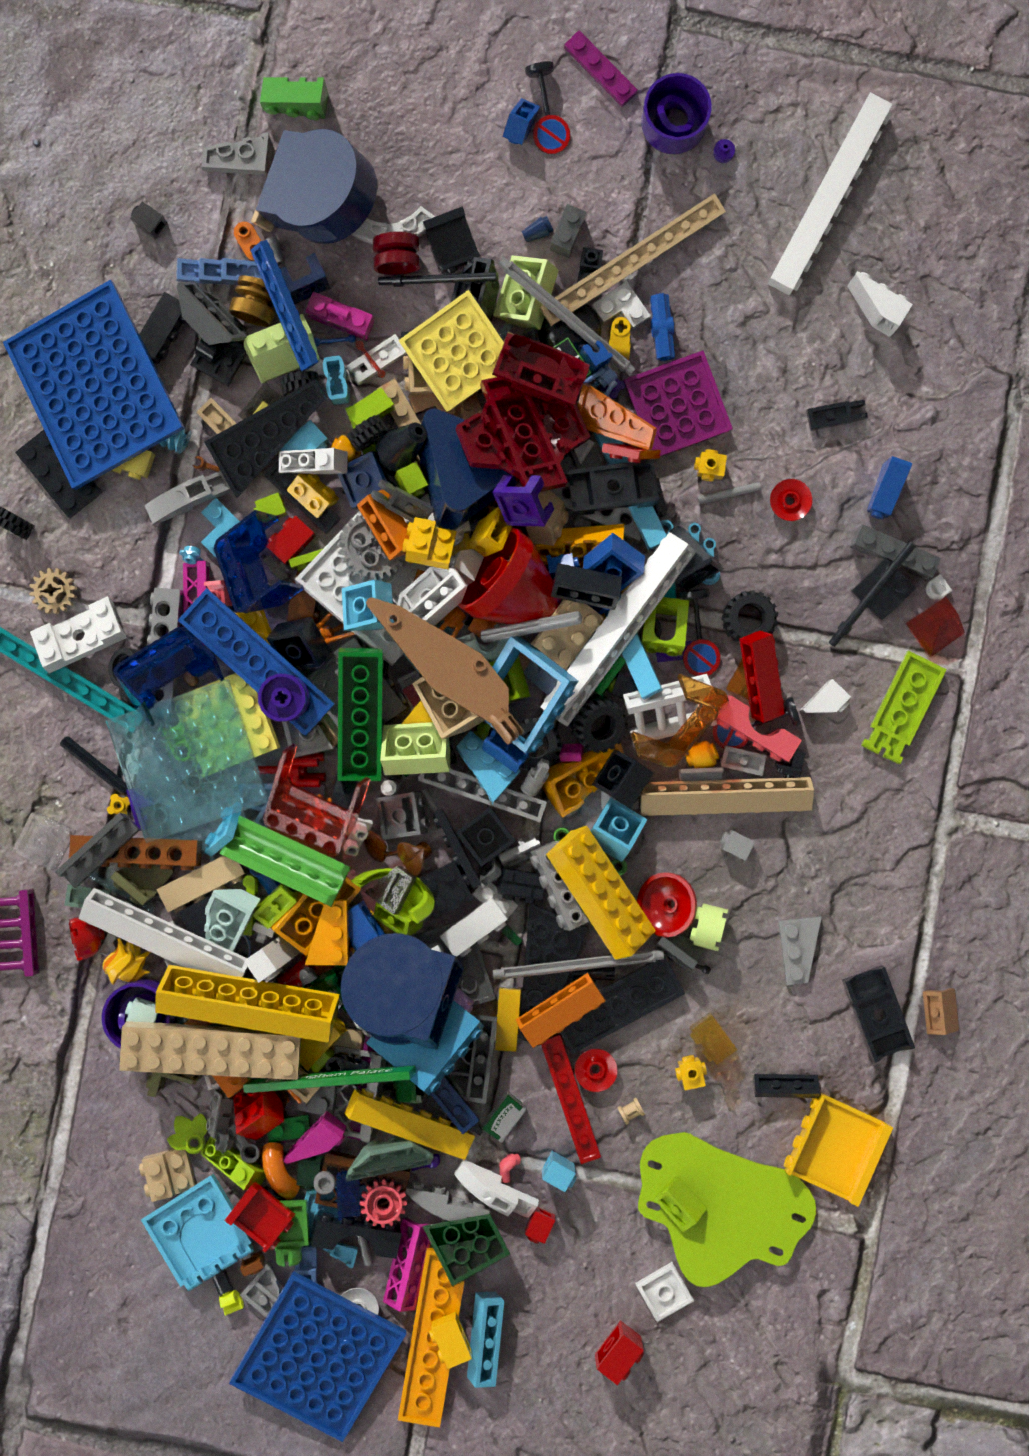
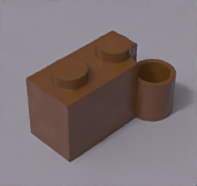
M297 571L295 579L301 572ZM295 580L292 581L287 622L312 617L315 624L319 623L321 611L318 610L319 602L301 588Z

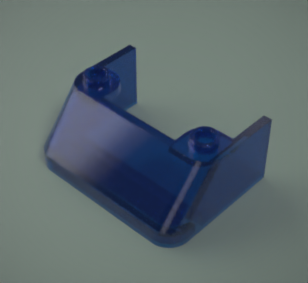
M254 510L215 541L214 552L236 612L246 614L279 607L304 590L303 585L283 580L277 581L270 587L262 566L259 553L267 546L268 539L265 531L280 520L279 516Z
M186 627L173 629L118 663L113 670L117 681L134 707L151 726H154L155 722L149 710L156 703L152 693L188 671L192 676L200 677L211 671L221 682L225 680L216 657Z

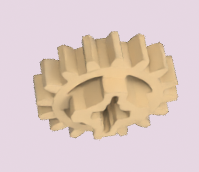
M47 568V574L40 571L41 577L34 576L33 579L36 583L30 584L34 592H30L29 595L35 597L32 603L35 605L39 604L37 609L41 611L45 609L47 614H51L52 610L54 614H59V609L66 612L67 604L70 606L74 605L70 601L71 598H77L73 594L77 587L71 585L75 580L68 578L69 573H62L58 568H56L55 572L53 569ZM57 578H60L65 585H60ZM54 588L59 589L56 592H53V595L49 594V592L53 591ZM42 597L47 598L50 605L46 604Z

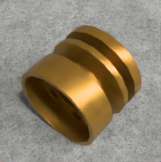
M246 275L239 276L237 282L240 286H236L235 291L242 297L232 298L228 312L249 324L271 327L275 311L268 307L274 305L263 279Z

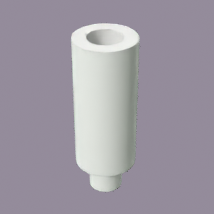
M386 780L381 785L382 793L387 796L394 795L399 790V785L394 780Z

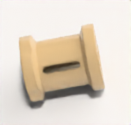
M634 1098L633 1102L624 1107H617L626 1125L629 1124L630 1120L639 1115H645L637 1098Z

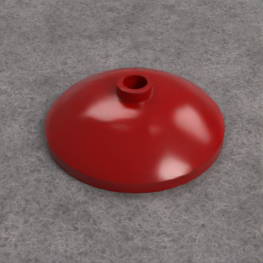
M669 872L655 874L644 882L638 893L637 903L656 930L653 934L661 937L677 936L685 932L693 923L697 912L696 895L689 882L680 875ZM672 901L675 902V907H674V908H672V906H671V902H672Z

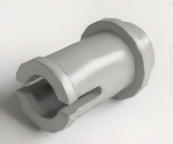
M277 237L266 239L274 252L277 264L285 263L279 246L281 244L280 240Z

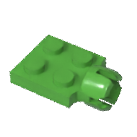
M308 1200L280 1201L295 1213V1216L292 1218V1221L295 1223L287 1233L282 1231L278 1236L281 1241L274 1250L276 1251V1263L279 1266L285 1267V1262H289V1266L298 1265L302 1260V1246L310 1244Z

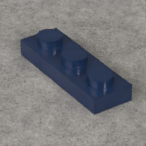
M444 1076L440 1081V1087L434 1093L431 1092L430 1095L459 1131L464 1134L479 1122L480 1119L446 1076Z

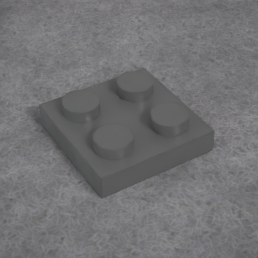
M300 1065V1068H302L307 1074L315 1073L312 1069L307 1071L302 1065ZM321 1069L318 1073H326L327 1071ZM338 1086L320 1087L307 1104L303 1100L299 1104L293 1098L292 1109L321 1115L328 1111L334 1116Z

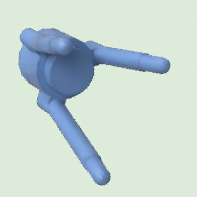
M606 365L585 379L583 383L588 384L595 379L596 381L591 386L594 388L599 384L603 388L608 386L605 395L609 396L612 389L617 385L615 380L618 376Z

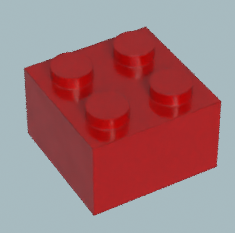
M620 1320L595 1353L596 1369L617 1386L621 1380L625 1381L631 1372L630 1368L634 1363L638 1364L644 1355L641 1336Z

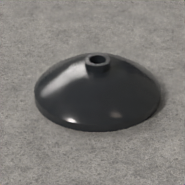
M588 304L572 312L601 337L600 320L596 312ZM544 317L541 329L538 330V337L541 343L554 347L566 338H569L578 353L586 344L594 352L595 348L574 330H568L566 328L567 324L563 320L551 326L546 317Z

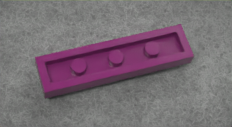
M580 30L564 44V49L621 107L637 94L638 89Z

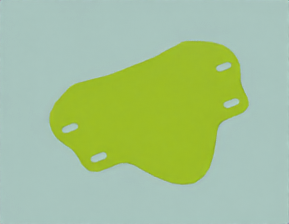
M685 1132L660 1136L652 1140L642 1153L640 1160L642 1186L638 1200V1210L645 1218L664 1224L668 1228L680 1269L688 1281L696 1286L709 1287L716 1285L730 1277L753 1259H759L776 1266L787 1264L798 1241L813 1225L816 1215L814 1197L800 1178L792 1174L791 1176L788 1175L784 1169L759 1164L731 1154ZM650 1160L658 1162L662 1165V1168L660 1170L648 1166V1162ZM676 1177H679L706 1207V1211L699 1221L685 1232H682L662 1208L656 1211L648 1208L646 1205L648 1201L657 1203L654 1200L655 1197L669 1187ZM792 1214L802 1215L806 1218V1221L804 1223L792 1219ZM774 1246L782 1249L783 1255H775L769 1251V1248Z

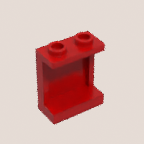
M254 1182L224 1221L230 1226L234 1223L263 1247L262 1251L266 1253L269 1248L273 1251L281 1241L278 1238L281 1232L287 1233L295 1223L292 1221L295 1213L257 1182Z

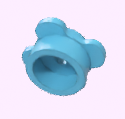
M186 546L184 550L179 552L182 555V560L188 564H196L197 561H203L200 558L201 550L197 547Z

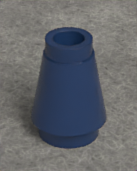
M546 215L543 218L540 216L521 232L527 243L550 236V233L554 230Z

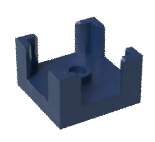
M315 253L306 257L312 273L298 280L292 281L287 268H281L283 279L291 293L294 305L311 298L313 292L319 294L330 289L326 275Z
M371 451L347 463V473L338 474L352 509H358L357 504L367 495L371 494L373 490H382L378 486L380 480L389 482L396 487L394 482L386 480L378 460V452Z

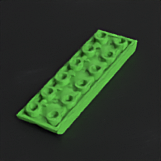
M240 815L233 839L220 852L221 855L332 907L351 867Z

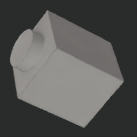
M729 830L728 833L725 832L720 840L722 850L744 861L747 860L755 844L751 839L733 830Z

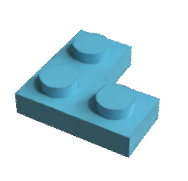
M217 498L201 512L216 527L201 543L218 558L247 528Z
M235 802L232 806L224 809L221 815L222 823L205 840V844H207L205 854L212 857L233 839L243 805Z

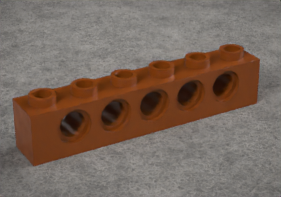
M70 835L69 858L93 836ZM131 838L118 850V855L115 858L111 856L100 867H110V863H118V867L131 868V864H139V868L152 869V865H160V869L173 870L174 865L181 866V870L194 871V866L201 867L202 841ZM135 847L140 851L136 859L132 857V850ZM156 848L161 851V855L157 860L153 857V851ZM180 849L182 857L177 861L174 858V852Z

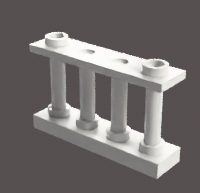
M707 674L661 685L662 691L646 699H642L639 691L623 694L628 714H634L636 727L629 728L634 745L717 725L712 709H707L705 696L713 694ZM697 698L698 711L686 714L684 701ZM676 703L678 716L665 719L663 706ZM655 709L657 721L644 724L643 711Z

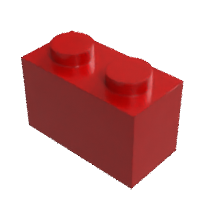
M296 515L293 518L289 517L283 523V529L278 534L274 533L267 542L269 544L266 546L287 566L290 564L289 559L297 557L316 537V534Z

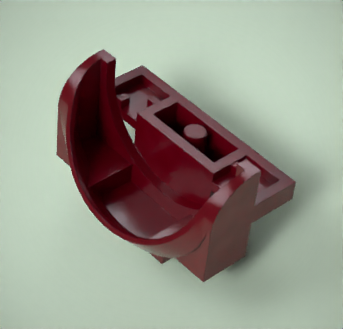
M508 332L492 375L512 382L511 388L549 403L555 399L574 407L590 364L541 342Z

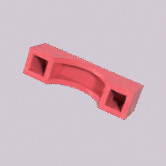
M725 695L713 715L718 720L717 724L726 730L730 727L736 731L734 735L744 741L749 739L753 742L752 746L763 752L765 749L771 753L769 757L779 763L781 760L789 762L802 740L781 728H777L768 734L758 733L754 730L749 720L750 707L733 696Z

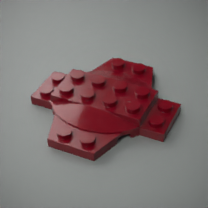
M499 377L481 380L480 387L487 401L480 414L476 413L459 423L455 429L470 467L503 469L513 475L516 481L520 480L522 487L526 486L531 476H541L544 486L540 492L565 487L568 481L560 465L564 456L586 443L590 438L577 404L575 403L574 407L555 399L551 403L511 388L512 382Z

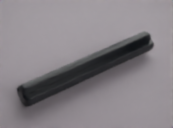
M65 736L61 740L60 746L121 795H126V790L131 789L129 784L69 736Z

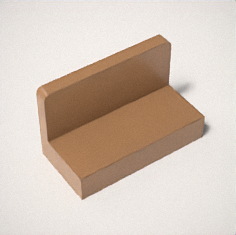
M955 989L923 991L927 1034L948 1035L959 1031Z

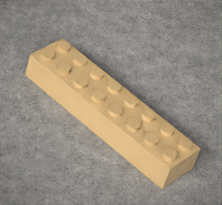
M126 1021L122 1026L119 1071L298 1080L301 1038L241 1027Z

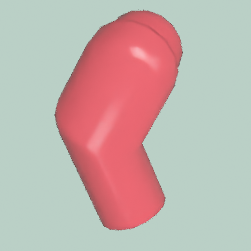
M510 1153L500 1161L499 1173L502 1176L501 1183L510 1182V1170L521 1163L519 1154Z

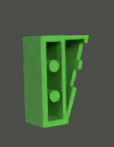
M263 77L260 104L263 111L268 114L284 113L293 118L305 116L310 120L316 121L326 117L329 94L324 77H318L317 82H307L306 77H300L299 82H290L288 77Z

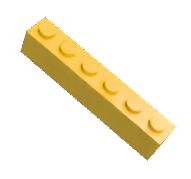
M363 1088L362 1091L354 1089L345 1110V1115L350 1120L460 1159H466L475 1138L470 1129L462 1134L454 1124H451V1120L439 1116V1119L432 1117V1113L420 1109V1112L413 1110V1106L401 1102V1105L393 1103L394 1100L390 1097L382 1095L379 1098L374 1096L375 1093Z

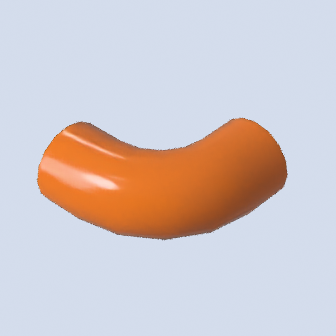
M275 1142L267 1143L262 1147V1162L266 1179L279 1196L286 1200H291L299 1191V1182L291 1177L286 1170L283 1162V1145Z

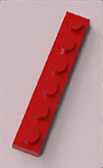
M561 1035L549 1037L541 1046L580 1163L584 1164L601 1158Z

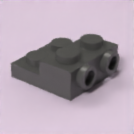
M421 791L376 798L383 840L428 833L430 819L428 816H425L424 807L427 806V799L425 795H422Z

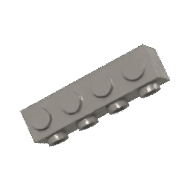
M552 841L531 851L532 857H530L533 867L538 869L541 875L539 877L540 884L544 889L546 888L549 894L547 899L550 906L556 910L558 915L556 920L559 927L570 931L589 922V919L546 855L559 842Z

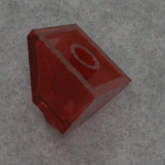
M946 596L938 599L905 623L929 657H932L965 633L959 614Z

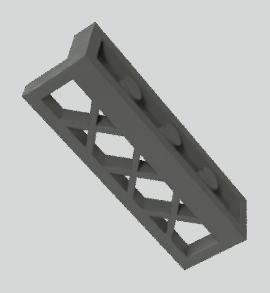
M118 813L61 865L55 873L59 877H65L74 888H77L137 834L140 828L127 814Z

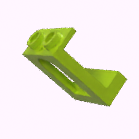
M668 597L661 599L643 624L641 642L647 653L660 652L666 653L669 656H682L686 641L689 600ZM656 613L677 616L675 636L671 640L663 641L656 637L654 632Z

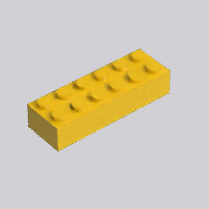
M588 826L571 830L546 853L615 960L632 956L656 931Z

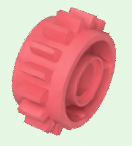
M385 1178L382 1179V1182H378L375 1179L373 1186L367 1184L368 1192L362 1191L361 1194L365 1199L360 1200V1205L365 1206L361 1209V1213L367 1214L366 1221L371 1219L373 1226H376L378 1223L381 1224L382 1228L388 1223L390 1226H393L395 1219L400 1221L401 1217L399 1214H405L406 1212L402 1206L407 1205V1200L402 1199L406 1196V1193L400 1192L401 1185L395 1186L393 1179L390 1182H386ZM386 1198L390 1203L387 1207H380L377 1203L378 1200Z

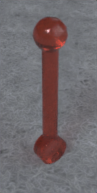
M357 341L355 343L356 349L361 350L378 372V377H385L386 372L379 368L365 350L363 342Z

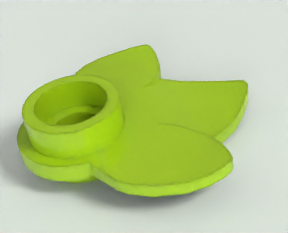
M199 1113L191 1121L186 1117L176 1116L174 1120L176 1134L167 1138L169 1145L175 1150H186L190 1154L200 1153L205 1147L204 1136L207 1132L205 1117ZM192 1139L198 1140L196 1147L190 1145Z

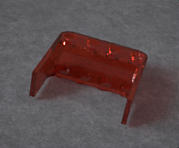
M293 743L282 752L263 816L264 824L270 830L328 857H335L341 852L356 825L370 778L365 777L356 785L349 810L338 806L291 782L289 773L298 746Z

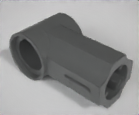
M235 1124L227 1129V1132L240 1150V1156L244 1162L253 1163L262 1155L263 1145L260 1141L237 1135ZM249 1146L256 1149V1156H251L248 1153Z

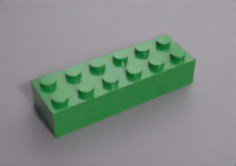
M339 648L338 781H381L383 649Z

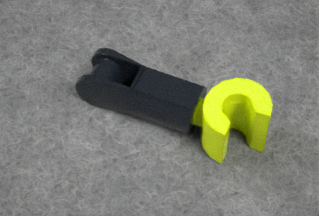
M220 1269V1273L213 1276L212 1279L218 1295H221L219 1296L220 1307L223 1308L226 1316L243 1309L244 1302L237 1290L230 1291L233 1286L227 1271Z

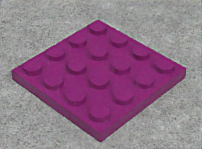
M703 350L624 379L635 414L657 428L652 449L661 450L660 457L733 430Z

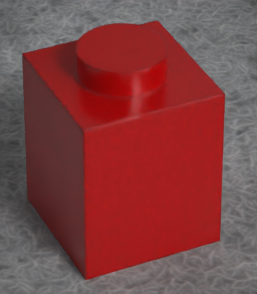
M537 1207L525 1228V1235L528 1236V1240L539 1244V1242L545 1244L554 1225L555 1214Z

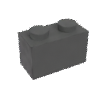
M569 204L566 205L550 242V251L570 258L585 223L586 211Z

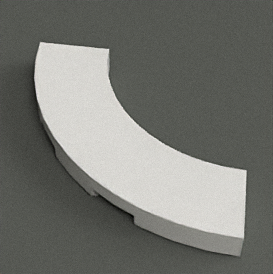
M420 206L411 216L398 223L386 224L367 218L351 235L370 244H373V238L376 235L386 232H408L421 237L425 234L422 225L423 221L435 216Z

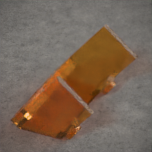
M679 674L677 677L685 699L697 703L699 706L668 743L633 731L631 736L638 757L664 767L677 765L729 705V699L725 691Z

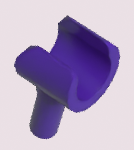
M433 1154V1160L430 1165L411 1168V1170L415 1171L427 1167L430 1169L436 1168L440 1164V1155Z

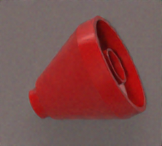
M512 528L503 549L483 558L474 582L467 586L463 600L458 606L474 618L511 625L551 617L561 604V599L551 597L553 580L532 540L518 529Z

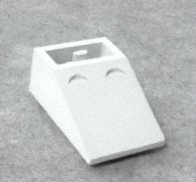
M857 271L847 286L871 326L889 337L901 325L913 305L907 297L893 293L887 285L883 283L878 284L872 280L869 274L864 272L860 273Z

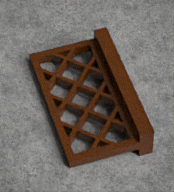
M333 1150L326 1153L322 1171H327L328 1166L336 1167L341 1175L335 1178V1182L343 1178L349 1188L340 1194L334 1188L333 1192L336 1196L330 1200L321 1199V1194L317 1192L314 1203L362 1214L361 1209L364 1206L360 1205V1200L365 1198L359 1199L354 1188L363 1182L367 1186L366 1180L371 1177L363 1178L352 1186L349 1181H346L347 1171L357 1156ZM410 1169L377 1175L375 1177H379L381 1182L383 1178L388 1179L389 1181L387 1182H390L392 1179L403 1184L400 1192H406ZM351 1190L357 1201L351 1205L344 1204L341 1196ZM387 1199L381 1204L379 1201L377 1203L380 1207H382L385 1204L389 1203V1200Z

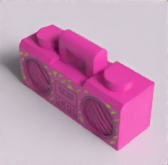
M316 292L312 293L306 308V314L309 319L350 335L353 334L366 341L375 322L372 314L334 301Z

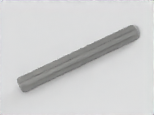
M576 611L481 631V640L486 643L510 638L511 636H522L578 625L582 623V615Z

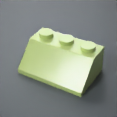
M511 256L510 262L512 261L548 293L552 294L559 271L547 259ZM506 274L493 316L522 328L529 329L535 327V330L541 329L545 317L540 310L543 304Z
M301 314L300 319L305 330L308 333V338L310 340L312 348L316 352L317 359L319 361L320 358L317 352L312 332L304 318V315ZM281 323L245 338L244 348L261 384L300 368Z
M433 722L383 725L380 761L385 775L449 772V737L441 739Z

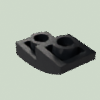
M582 248L577 283L601 268L603 250Z

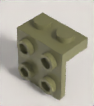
M139 849L133 854L132 857L134 859L139 856ZM153 852V857L157 860L159 856ZM131 864V868H122L115 871L110 878L114 881L113 885L120 891L125 890L130 894L129 898L137 905H146L158 893L156 889L164 886L174 874V869H160V865H152V869L139 868V864Z
M153 1072L152 1076L149 1075L146 1088L149 1089L147 1096L156 1098L164 1089L167 1078L195 1085L202 1078V1075Z

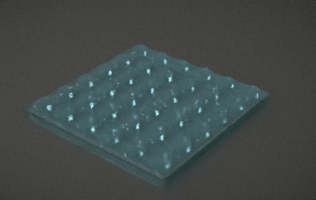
M229 679L106 720L146 843L269 802Z

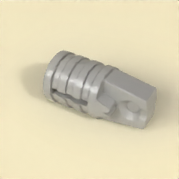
M541 758L535 768L532 767L521 784V790L526 795L532 797L538 795L541 787L549 777L548 760Z

